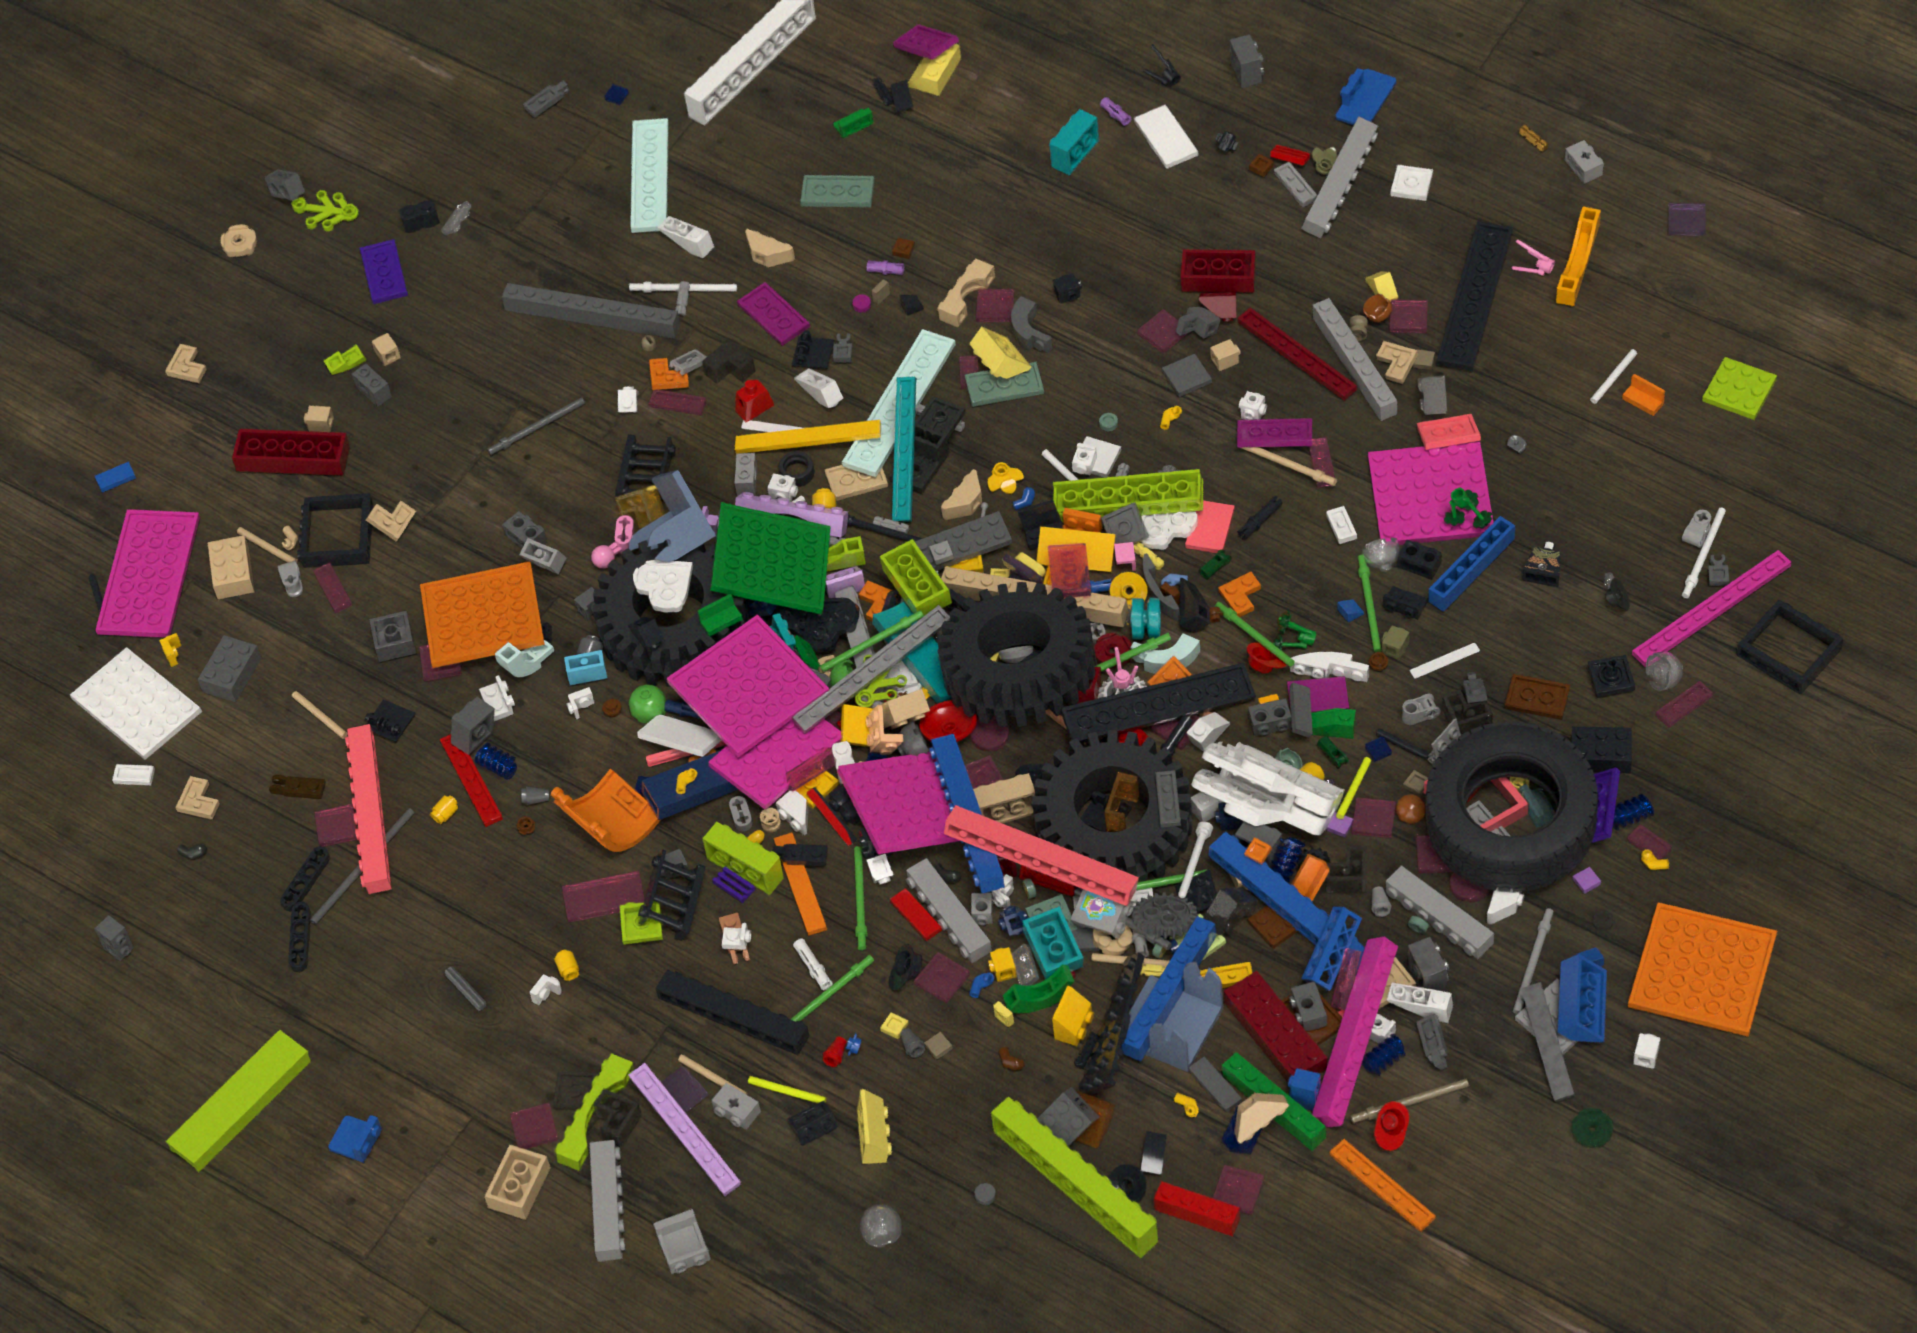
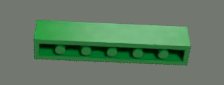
M1237 1052L1222 1064L1223 1078L1247 1098L1254 1093L1283 1095L1289 1106L1283 1114L1277 1115L1273 1119L1308 1149L1313 1151L1326 1139V1126Z

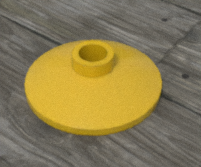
M1124 572L1113 579L1110 585V596L1125 598L1128 610H1132V598H1143L1144 601L1146 600L1148 589L1145 580L1140 575L1133 572ZM1128 587H1131L1133 589V593L1131 595H1128L1126 593V589Z

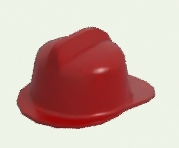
M1250 643L1247 646L1248 662L1254 670L1266 674L1271 672L1273 668L1287 666V664L1262 644Z
M1392 1101L1386 1103L1376 1116L1374 1136L1378 1145L1385 1150L1392 1151L1398 1149L1405 1138L1409 1123V1113L1400 1102Z

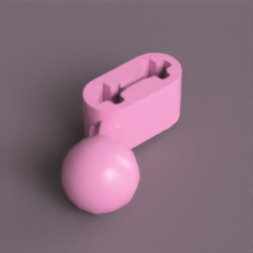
M624 515L617 519L615 542L610 546L600 545L593 550L591 560L596 567L608 568V564L615 559L617 553L621 554V552L628 549L631 537L634 535L633 519L630 516Z

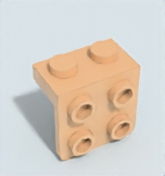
M877 705L866 717V727H869L867 745L870 746V752L890 755L903 742V734H884L882 705Z

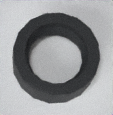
M789 452L779 461L780 475H788L795 478V483L798 487L810 483L814 477L815 471L812 458L804 452ZM799 463L807 466L806 471L801 474L791 475L786 473V469L792 464Z

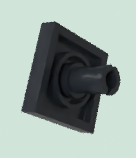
M1626 655L1588 661V669L1597 697L1635 690L1634 679Z

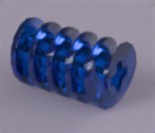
M485 743L479 749L474 759L476 764L478 763L493 773H497V775L506 780L512 778L517 770L516 757L510 756L507 752L504 753L501 749L497 750L496 746L491 747L490 743Z
M1639 794L1638 797H1632L1623 803H1617L1613 820L1614 829L1619 830V824L1625 828L1626 821L1632 825L1634 823L1633 818L1640 822V815L1647 819V812L1654 816V809L1649 799L1644 794Z
M1287 837V839H1280L1284 846H1277L1281 853H1274L1278 860H1271L1275 868H1269L1281 874L1285 881L1290 882L1288 876L1293 875L1291 869L1296 868L1295 862L1299 861L1298 855L1302 854L1301 848L1305 847V844L1298 839Z
M1392 1033L1384 1042H1380L1378 1047H1374L1372 1052H1367L1361 1064L1369 1073H1375L1377 1076H1380L1379 1068L1386 1071L1387 1067L1385 1064L1391 1067L1393 1066L1392 1059L1396 1062L1400 1060L1398 1054L1401 1057L1406 1056L1402 1041L1397 1035Z

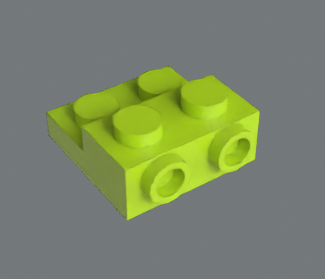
M653 901L651 910L661 914L660 904ZM629 902L625 905H620L623 944L663 940L662 923L648 918L643 925L638 924L640 919L638 912L644 902Z

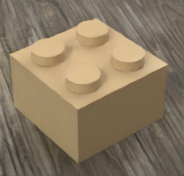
M922 689L881 704L884 728L891 726L892 729L907 724L908 721L910 723L925 717L924 713L930 711Z

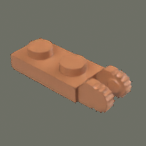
M738 912L719 917L722 932H724V928H742ZM748 946L746 950L728 949L733 964L738 963L735 952L743 951L742 954L745 961L750 960L747 951Z

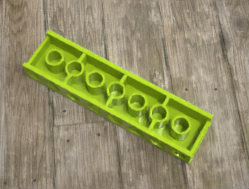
M1200 469L1053 482V501L1063 523L1065 508L1098 514L1101 517L1133 502L1137 504L1141 516L1203 510V479Z
M279 1030L166 1141L170 1150L173 1153H177L195 1167L196 1171L200 1172L311 1062L308 1051Z

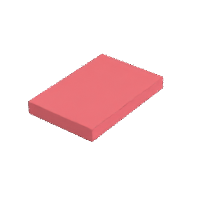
M1472 414L1417 423V430L1426 450L1481 440V435Z
M1203 501V510L1195 511L1198 516V525L1191 535L1187 537L1185 548L1217 553L1221 549L1224 550L1235 506Z

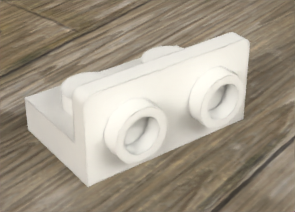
M499 675L496 676L497 683L479 689L483 701L495 708L494 721L514 714L512 706H515L512 696H507L506 692L509 690L506 682L501 681Z

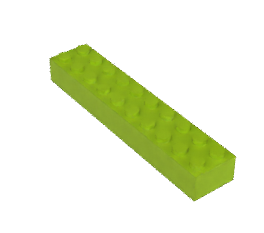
M1008 1097L991 1112L993 1130L997 1136L1139 1258H1142L1158 1243L1157 1222L1151 1214L1144 1213L1137 1202H1131L1124 1191L1120 1188L1116 1189L1106 1176H1101L1097 1173L1096 1168L1091 1163L1087 1164L1083 1161L1077 1151L1070 1150L1063 1139L1056 1138L1049 1127L1046 1125L1042 1126L1038 1119L1032 1113L1028 1114L1018 1101H1013Z

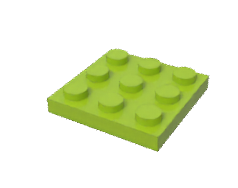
M1725 357L1703 395L1702 401L1755 420L1777 380V375Z

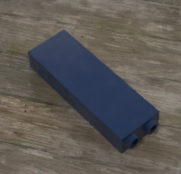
M720 751L642 780V793L658 820L738 790V788L709 767L708 762ZM690 768L695 769L698 774L695 780L686 785L684 794H678L676 792L678 775Z

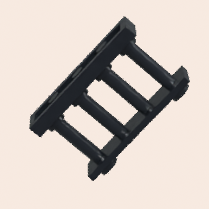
M628 434L615 490L617 504L625 505L626 498H629V496L654 497L657 507H661L663 498L657 488L656 490L630 489L629 483L633 481L653 482L652 478L657 476L633 474L632 470L636 466L661 468L660 474L669 472L671 458L675 456L676 446L673 445L671 437L667 438L666 446L643 445L637 442L635 435ZM639 452L664 453L663 461L636 459L635 456Z
M663 849L652 859L651 866H653L644 904L638 912V916H640L638 924L643 925L648 918L673 927L676 931L674 938L682 941L690 931L706 866L698 864L694 869H685L665 861L666 850ZM662 868L686 877L689 880L688 886L684 887L660 877ZM657 885L683 894V897H685L684 902L678 903L656 894ZM653 901L677 910L680 918L674 920L652 911Z

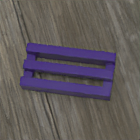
M724 867L723 871L717 874V878L714 877L712 879L713 884L742 903L755 891L754 885L727 867ZM721 880H724L725 882H727L728 884H730L733 888H735V889L739 890L740 892H742L744 895L742 896L741 894H739L738 892H736L735 890H733L732 888H730L729 886H727L726 884H724L723 882H721Z

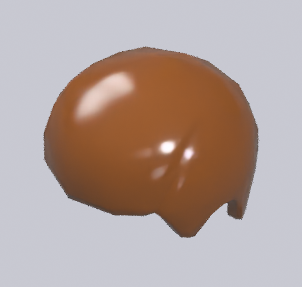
M1383 294L1373 295L1363 305V312L1369 320L1382 322L1390 316L1392 304Z
M1404 795L1398 800L1395 813L1400 821L1408 824L1418 823L1425 816L1426 806L1417 795Z

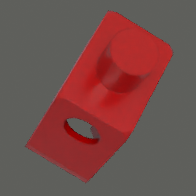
M747 380L745 386L736 392L735 412L746 423L774 406L768 390L758 380Z

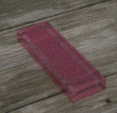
M653 390L649 407L702 416L707 400L706 397Z
M1327 437L1312 439V446H1309L1313 469L1321 470L1326 475L1335 478ZM1316 481L1317 488H1319V487H1325V486H1332V485H1330V484H1328V483H1325V482H1323V481H1322V482Z
M330 563L313 570L335 613L352 606Z
M1699 681L1656 711V716L1670 728L1711 699L1713 692Z
M826 747L785 773L787 784L789 785L788 790L795 791L833 767L835 762L832 748Z
M1345 949L1331 1006L1334 1008L1346 1009L1361 951Z

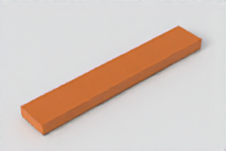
M793 833L774 838L776 846L796 844ZM782 862L808 936L826 931L827 927L805 866L787 865V862Z
M1345 1139L1330 1151L1332 1158L1420 1232L1435 1220V1215Z

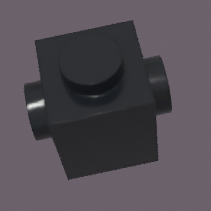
M1073 273L1053 279L1054 293L1060 304L1081 297L1080 289H1082V285Z

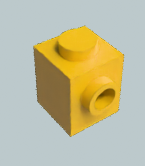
M1009 947L999 948L990 952L991 960L988 961L990 972L995 973L997 982L1017 977Z

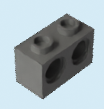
M277 169L265 177L271 196L296 200L299 198V195L305 192L298 173Z
M520 511L502 524L505 536L520 548H523L528 538L541 544L546 543L543 527L533 523L528 515H523Z
M1286 698L1248 707V718L1254 736L1267 735L1268 733L1285 731L1292 728V719Z
M109 915L94 928L103 949L119 961L129 955L134 948L125 927Z

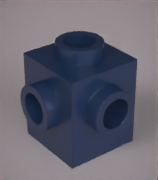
M1014 905L1004 908V911L999 913L1001 919H998L1001 930H1005L1009 936L1023 933V920L1028 919L1025 910L1022 911L1018 906L1015 907Z

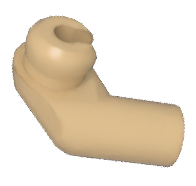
M286 526L282 532L287 538L284 539L285 542H282V546L286 550H292L295 548L298 536L290 526Z

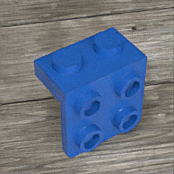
M370 1115L367 1122L351 1116H345L328 1146L329 1150L364 1163L382 1130L378 1117Z

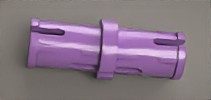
M1108 97L1101 101L1100 106L1108 111L1112 118H1116L1124 126L1130 123L1131 117L1122 110L1120 105H1116Z
M868 260L867 272H879L883 275H903L904 263Z

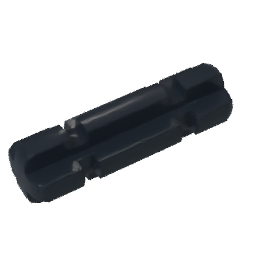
M880 77L873 79V85L886 106L893 104V97L883 83V80Z
M1094 1032L1088 1034L1087 1040H1085L1078 1053L1079 1056L1074 1061L1075 1067L1083 1069L1086 1066V1061L1089 1060L1092 1054V1048L1099 1038L1098 1034Z

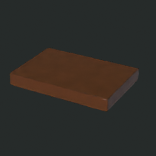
M1513 674L1505 702V709L1562 720L1571 685Z
M1320 993L1319 995L1327 1014V1026L1306 1031L1318 1046L1338 1033L1343 1019ZM1290 994L1281 1001L1295 1017L1297 1012L1295 1008H1291L1289 1002Z

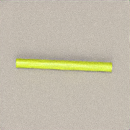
M1365 757L1336 814L1338 819L1344 818L1371 763L1370 758Z
M750 1076L748 1079V1084L815 1103L821 1101L826 1103V1097L753 1076Z

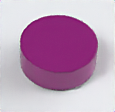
M863 294L857 295L853 299L854 310L860 313L868 311L871 308L870 298Z

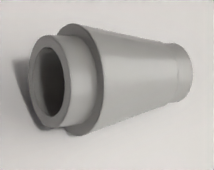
M1375 887L1372 890V911L1376 916L1384 917L1390 913L1391 904L1382 887Z

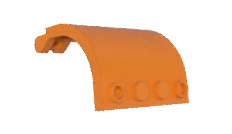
M612 769L605 774L590 792L578 799L572 800L569 795L564 794L560 787L554 788L551 792V796L555 799V804L600 844L613 852L624 851L635 846L647 837L661 821L658 820L648 801Z

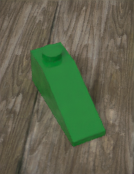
M1333 708L1311 713L1312 735L1354 739L1356 710Z

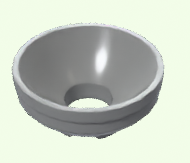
M1033 646L1014 647L1001 650L998 653L1000 659L1006 664L1020 663L1033 652Z

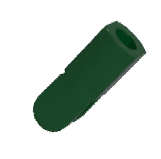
M1219 550L1212 559L1199 569L1200 575L1206 580L1209 579L1219 569L1226 566L1232 557L1226 555L1224 550Z
M1327 736L1319 739L1317 746L1336 768H1340L1341 764L1349 762L1348 757Z

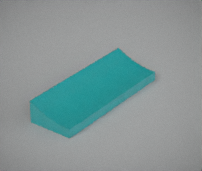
M902 602L886 611L873 614L872 624L880 633L900 622L901 618L909 617L913 613ZM903 628L885 638L886 642L889 644L907 629ZM930 637L904 657L902 661L938 704L950 701L952 697L951 695L948 696L938 656V643L933 637Z

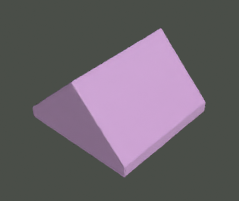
M854 566L826 575L825 590L828 598H836L835 592L853 585L856 592H859L865 585L862 570L858 566Z

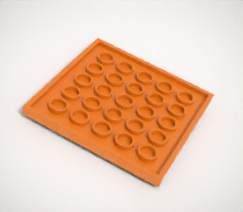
M530 561L420 584L433 668L493 656L508 642L518 650L545 645Z
M1658 902L1629 998L1628 1007L1749 1037L1777 931Z

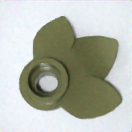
M1317 147L1314 148L1312 158L1316 162V170L1323 175L1330 173L1337 159L1334 147L1324 151Z

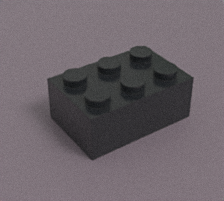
M1572 726L1571 743L1587 759L1593 773L1617 768L1620 770V773L1631 774L1632 728Z

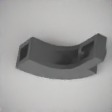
M1020 296L1014 304L1011 313L1012 330L1016 341L1028 351L1034 346L1040 351L1049 353L1052 349L1051 337L1030 326V323L1037 315L1036 303Z

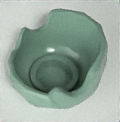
M1289 748L1281 749L1275 756V759L1292 765V767L1300 769L1303 765L1301 757Z

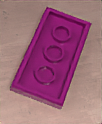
M918 24L893 41V45L897 49L933 60L959 42L955 35Z
M766 282L737 301L738 306L781 346L810 327V323Z
M1312 418L1238 420L1237 448L1312 446Z

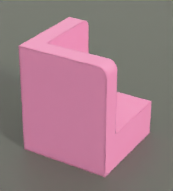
M1133 542L1114 544L1116 563H1131L1132 571H1136Z

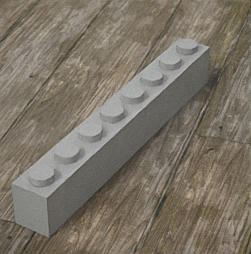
M1358 117L1304 221L1302 230L1319 238L1322 237L1324 232L1328 233L1332 225L1330 220H1334L1338 213V210H1336L1337 206L1341 207L1345 200L1343 194H1348L1352 186L1349 184L1350 181L1354 182L1357 177V167L1361 169L1365 161L1363 156H1367L1372 147L1369 145L1370 142L1374 143L1378 133H1376L1378 125Z
M1330 298L1313 304L1314 321L1380 421L1397 415L1396 398Z

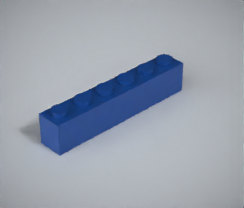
M1499 516L1429 588V603L1444 612L1515 539V525Z

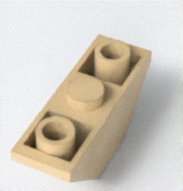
M749 229L745 231L754 262L771 267L791 262L795 259L793 247L789 244L764 236L757 231Z
M973 469L969 475L967 474L959 487L953 490L949 499L943 502L941 506L943 519L949 520L970 516L981 505L982 495L976 470Z
M1254 1093L1238 1105L1234 1132L1238 1142L1241 1144L1244 1140H1249L1257 1130L1266 1127L1271 1119L1283 1114L1289 1106L1286 1098L1283 1095Z

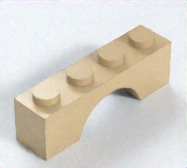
M975 258L972 264L967 266L963 276L958 278L954 288L949 290L946 299L939 304V319L959 327L967 316L966 303L963 301L964 297L972 291L986 290L995 279L994 266Z

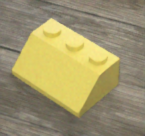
M954 44L933 60L923 57L908 82L909 87L939 96L961 60L960 46Z
M981 327L970 342L971 347L974 349V354L982 359L981 362L989 367L990 373L997 378L1001 376L1008 379L1031 369V365L1010 340L1003 335Z
M860 1089L857 1117L862 1164L887 1162L888 1155H891V1143H887V1137L890 1134L889 1124H885V1119L888 1118L887 1106L884 1107L882 1098L865 1089Z

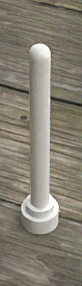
M1202 821L1197 825L1196 834L1198 838L1178 893L1180 898L1186 897L1205 839L1211 836L1213 826L1208 822Z

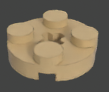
M235 225L228 228L229 231L226 234H222L221 245L227 256L250 255L254 252L257 238L254 230L249 229L248 226Z
M1127 925L1119 939L1115 938V940L1107 936L1110 935L1096 929L1093 930L1092 942L1096 948L1098 946L1102 953L1106 955H1121L1131 946L1133 934Z

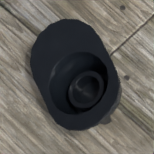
M909 944L901 946L897 953L889 976V987L892 990L900 989L906 980H912L920 973L923 957L921 954L914 952Z

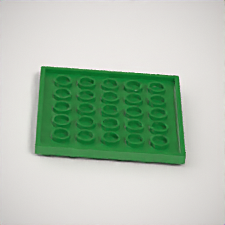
M721 502L710 591L822 614L831 526Z

